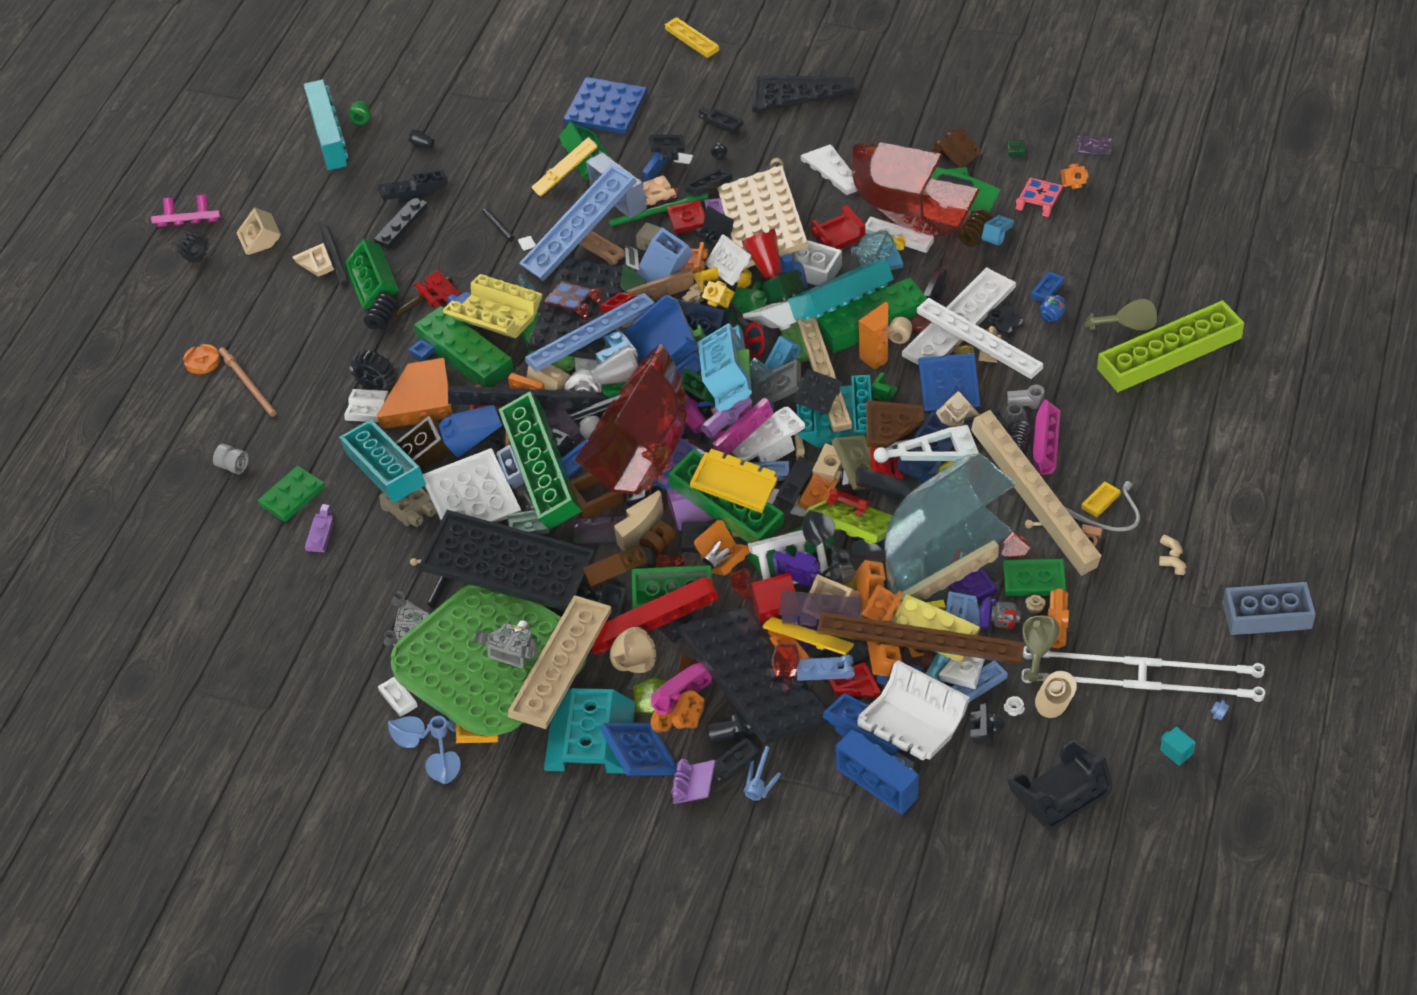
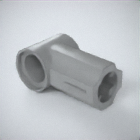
M1032 385L1028 390L1007 391L1008 405L1017 403L1021 406H1029L1031 409H1039L1044 401V388L1040 385Z

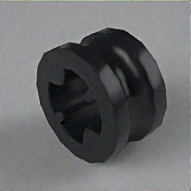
M716 143L711 149L712 157L717 160L724 159L728 152L726 146L721 143Z

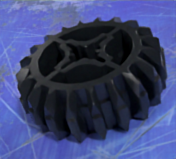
M372 350L359 351L351 360L349 368L351 375L355 376L354 380H357L364 388L389 392L395 386L398 377L397 369L393 363L389 362V359L379 355L378 352L373 353Z

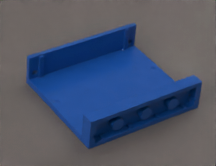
M667 294L623 331V334L637 350L638 362L644 371L641 380L637 381L638 387L645 386L646 390L699 348L678 300Z

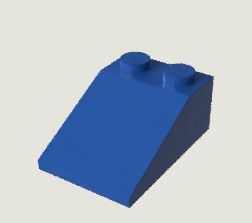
M493 404L452 414L450 417L443 419L438 426L444 444L458 458L501 427L502 422L496 406Z

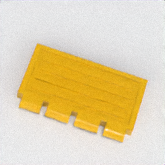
M711 449L709 453L705 452L690 481V487L763 513L776 486L777 472L767 468H763L759 472V465L748 461L741 465L742 459L728 454L723 459L724 453L715 449Z

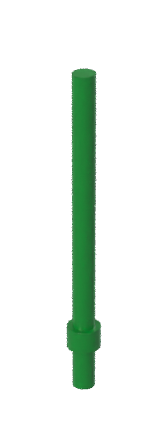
M704 193L697 197L691 195L683 200L650 208L640 212L631 219L627 215L611 219L609 224L612 227L665 212L669 206L699 200L705 201L709 199L708 194Z

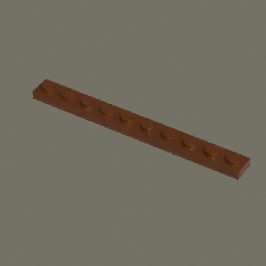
M821 612L817 633L1019 665L1022 663L1025 646L1024 642Z

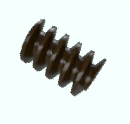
M982 209L975 210L958 231L960 241L968 247L975 246L982 237L985 223L993 219L991 214Z

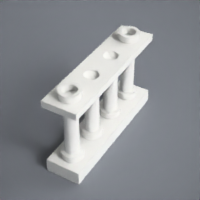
M802 530L749 543V552L756 554L759 558L763 580L771 578L766 558L767 551L775 549V551L783 552L786 546L793 544L796 546L797 551L804 553L806 540ZM822 541L820 545L816 546L820 563L819 571L821 573L829 568ZM828 572L825 576L831 577L830 572Z

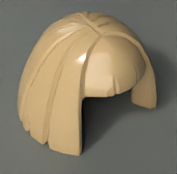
M632 627L622 632L611 647L610 659L612 665L619 671L644 673L651 670L656 661L654 659L656 658V649H654L655 645L652 638H649L650 635H647V632L643 629L641 630L640 627Z

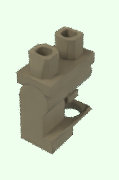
M421 488L395 503L388 500L384 493L379 496L381 509L385 512H391L405 526L412 524L418 527L423 522L424 514L432 517L437 512L430 495Z

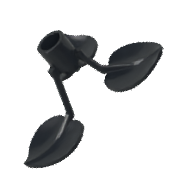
M809 510L806 513L802 524L805 540L813 546H818L823 541L824 544L833 550L831 558L834 564L824 570L821 576L832 580L831 577L825 575L832 569L837 568L838 565H847L851 561L853 568L857 571L864 560L882 562L887 557L878 545L867 543L864 539L852 543V554L845 549H837V547L826 540L834 534L835 524L828 515ZM801 584V590L806 601L811 588Z

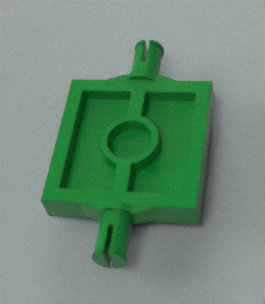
M755 282L753 289L737 287L731 300L742 315L768 305L764 291L760 290L762 287L760 282ZM730 312L729 317L735 318L733 314ZM737 321L735 326L739 325L740 328H742V326Z

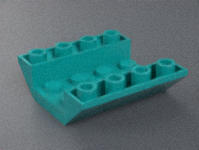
M853 375L852 386H840L841 394L852 423V429L832 432L828 415L797 404V416L805 423V428L798 432V436L817 448L824 447L825 444L833 445L831 441L838 437L864 435L866 438L867 400L872 401L870 375Z
M572 688L567 691L550 723L544 771H565L566 762L605 764L606 773L626 774L601 732L600 727L603 723H633L635 702L611 689ZM588 706L596 707L593 711L585 710ZM589 740L591 741V744L588 746L581 745V742Z

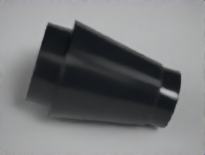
M413 129L409 135V142L412 145L432 148L435 140L418 129Z

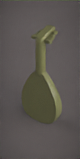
M1135 300L1123 307L1116 315L1093 318V313H1090L1086 322H1084L1085 328L1094 330L1097 324L1117 322L1130 330L1146 332L1153 329L1157 323L1156 308L1150 300Z
M1034 616L1028 618L1023 624V640L1028 651L1033 656L1031 671L1024 675V679L1030 682H1036L1038 679L1043 680V676L1038 675L1041 657L1050 650L1058 638L1059 625L1052 617Z

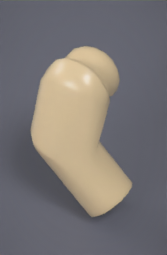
M1165 534L1162 536L1160 543L1172 549L1169 555L1179 558L1180 554L1183 553L1180 543Z
M1160 556L1159 566H1172L1175 568V574H1185L1186 563L1177 557Z

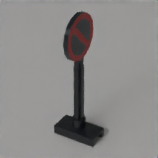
M718 280L725 283L726 287L735 293L738 285L737 282L732 286L724 280ZM704 281V285L707 286L709 281ZM731 300L728 309L745 331L746 349H749V354L752 357H762L767 348V334L764 326L760 322H751L749 324Z

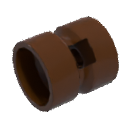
M658 520L650 528V531H647L639 539L641 547L651 548L655 551L656 557H658L665 549V546H668L676 538V534L670 525Z

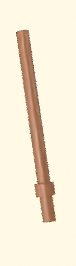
M221 347L219 352L224 357V362L229 367H232L271 417L275 416L277 412L238 365L234 355L230 354L225 347Z

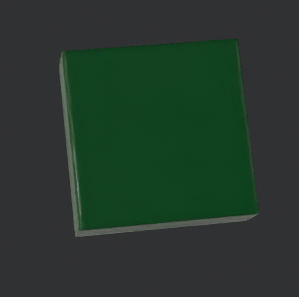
M1024 140L1007 141L1009 157L1026 156Z

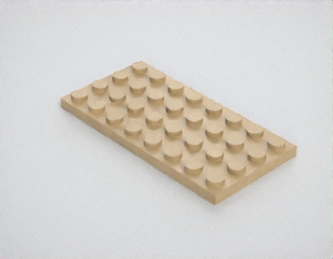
M782 166L773 167L770 170L758 172L752 176L740 178L737 181L725 183L717 187L725 215L734 220L731 232L732 240L745 251L746 249L742 244L743 240L761 232L767 233L770 229H775L780 257L809 247ZM751 257L748 265L743 269L756 265Z

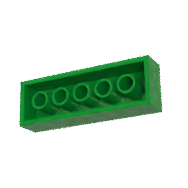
M908 278L865 295L860 299L850 301L847 305L838 306L834 311H826L823 316L816 318L823 341L831 352L835 353L859 343V320L884 302L888 303L889 327L891 320L896 317H904L910 322L923 317L917 313V307L926 301L927 298L914 281Z
M442 306L414 324L418 341L422 339L434 346L435 354L444 358V361L476 385L495 388L507 379L511 373H514L512 358L464 322L443 313L444 308Z
M694 448L668 474L670 487L714 519L722 520L729 530L747 543L769 539L783 525L784 513L769 502H767L763 513L690 487V481L703 457Z

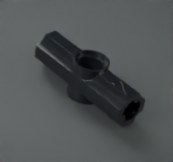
M741 714L732 715L726 721L707 724L710 742L727 739L739 742L749 738L750 735L756 734Z

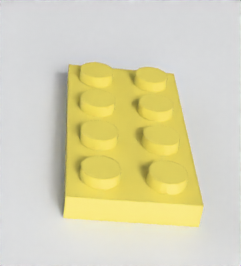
M907 594L891 622L978 635L980 631L979 626ZM936 652L961 664L966 657Z

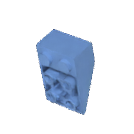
M662 227L651 240L636 273L647 283L678 273L694 253L686 243Z

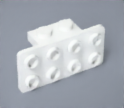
M786 406L775 412L736 447L732 453L735 457L742 459V463L756 456L759 462H775L795 450L791 436L803 430L805 423Z

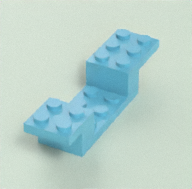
M728 323L698 341L702 381L715 398V405L719 412L729 410L735 403L740 400H746L752 394L750 377L737 359L736 350L745 349L743 331L739 325L732 328Z

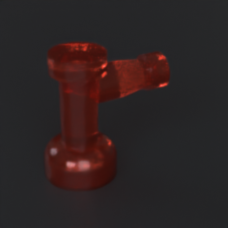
M661 553L656 559L657 568H666L674 565L682 567L684 565V558L681 555L672 557Z

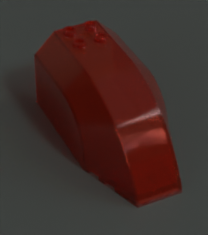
M877 142L876 145L869 143L867 146L863 143L854 144L851 171L859 194L888 221L895 225L912 229L917 233L925 232L930 236H943L959 230L980 191L979 188L931 179L943 157L940 153Z
M661 343L635 368L627 379L629 381L620 389L619 393L621 396L617 401L615 399L612 400L574 460L612 492L639 495L644 489L648 491L653 485V481H659L664 475L663 469H666L671 463L669 458L678 445L686 426L687 401L684 386L672 358Z

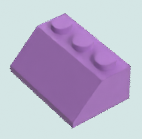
M672 487L666 490L668 505L679 531H681L682 522L710 523L717 521Z

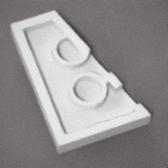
M966 656L962 664L951 659L940 672V681L976 689L985 659Z

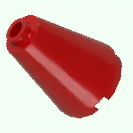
M770 229L767 233L761 232L742 241L744 248L751 254L752 260L764 278H769L770 280L779 276L782 270L775 229Z

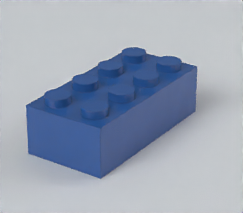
M852 729L836 745V769L901 815L918 799L919 775L913 768L903 765L895 756L887 754L879 745L871 743L863 734L857 733Z

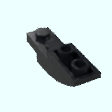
M443 170L412 174L411 179L407 181L378 185V191L383 200L397 199L399 203L410 201L412 197L421 198L437 191L448 183V179Z
M800 456L788 473L772 504L784 513L783 526L807 485L815 463Z

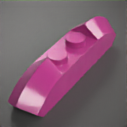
M1045 399L1036 416L1033 444L1034 467L1040 475L1052 474L1056 469L1061 414L1057 407Z
M701 662L691 665L654 691L650 700L651 706L658 714H667L675 708L681 693L686 691L699 692L712 682V676Z

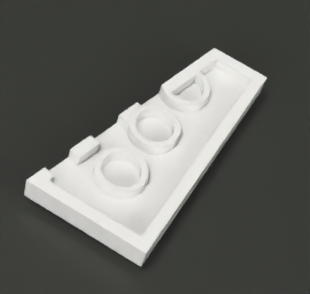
M831 144L801 155L802 162L810 164V168L814 171L818 170L823 178L831 180L832 184L846 195L862 190L860 181Z

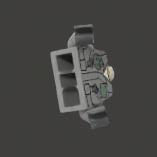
M396 591L394 593L395 597L391 600L394 606L402 605V607L398 609L394 631L387 630L383 635L385 637L383 642L386 646L393 644L395 647L402 637L430 615L409 600L405 601V594L402 591Z
M519 621L517 626L508 623L504 624L501 629L490 634L484 631H476L474 642H481L482 646L487 644L488 658L524 669L527 659H533L537 655L536 642L532 639V632L529 630L530 626L525 621Z

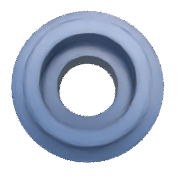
M1224 700L1220 703L1216 701L1211 710L1213 719L1222 720L1229 707V705L1225 704Z

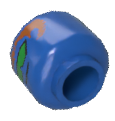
M1059 295L1047 296L1039 307L1041 317L1048 322L1058 321L1066 311L1065 300Z

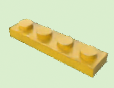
M676 17L665 24V30L706 58L719 51V45Z

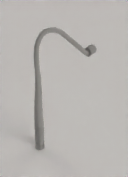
M1129 481L1125 482L1122 489L1136 514V521L1131 526H1106L1065 507L1073 519L1111 531H1128L1134 529L1140 522L1139 510L1128 494L1133 486Z

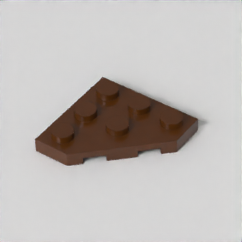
M867 400V447H883L886 449L921 426L924 420L923 405Z

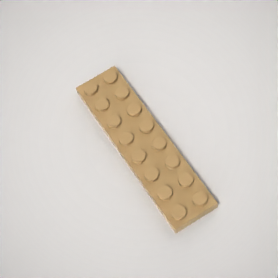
M574 595L507 712L509 718L547 729L611 613V606Z

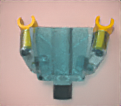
M878 231L874 234L863 236L859 245L851 248V255L857 258L861 266L886 260L894 244L896 243L898 250H904L906 240L903 236L894 238V235L889 234L888 231Z

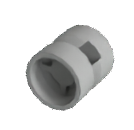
M220 444L213 455L215 466L227 469L235 474L243 473L249 461V455L246 451L235 449L227 444Z

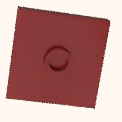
M700 200L667 207L674 234L693 231L698 227H703L705 213Z

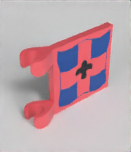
M1029 178L1020 197L1016 200L1017 206L1015 209L1022 211L1025 202L1043 206L1042 216L1049 217L1063 185Z

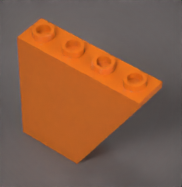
M444 358L407 364L377 414L381 429L417 424L428 416H431L434 420H441L453 414L452 406L448 404L449 384Z

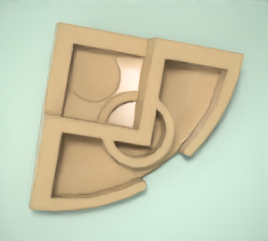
M959 391L936 411L941 423L950 427L961 426L965 418L980 415Z

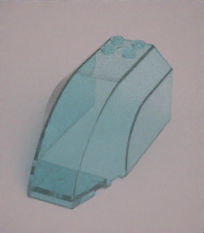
M977 453L968 454L961 459H957L952 465L942 469L937 475L913 490L898 506L887 529L885 539V578L887 590L895 595L899 590L903 592L994 540L996 543H999L1012 534V530L985 506L1016 486V483L985 456Z

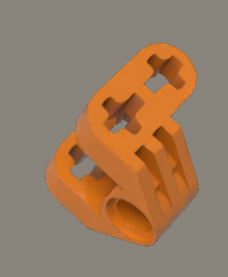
M695 691L681 693L675 708L669 713L658 714L654 710L651 718L652 729L657 733L666 732L670 729L672 723L678 729L687 727L697 728L704 710L705 699Z

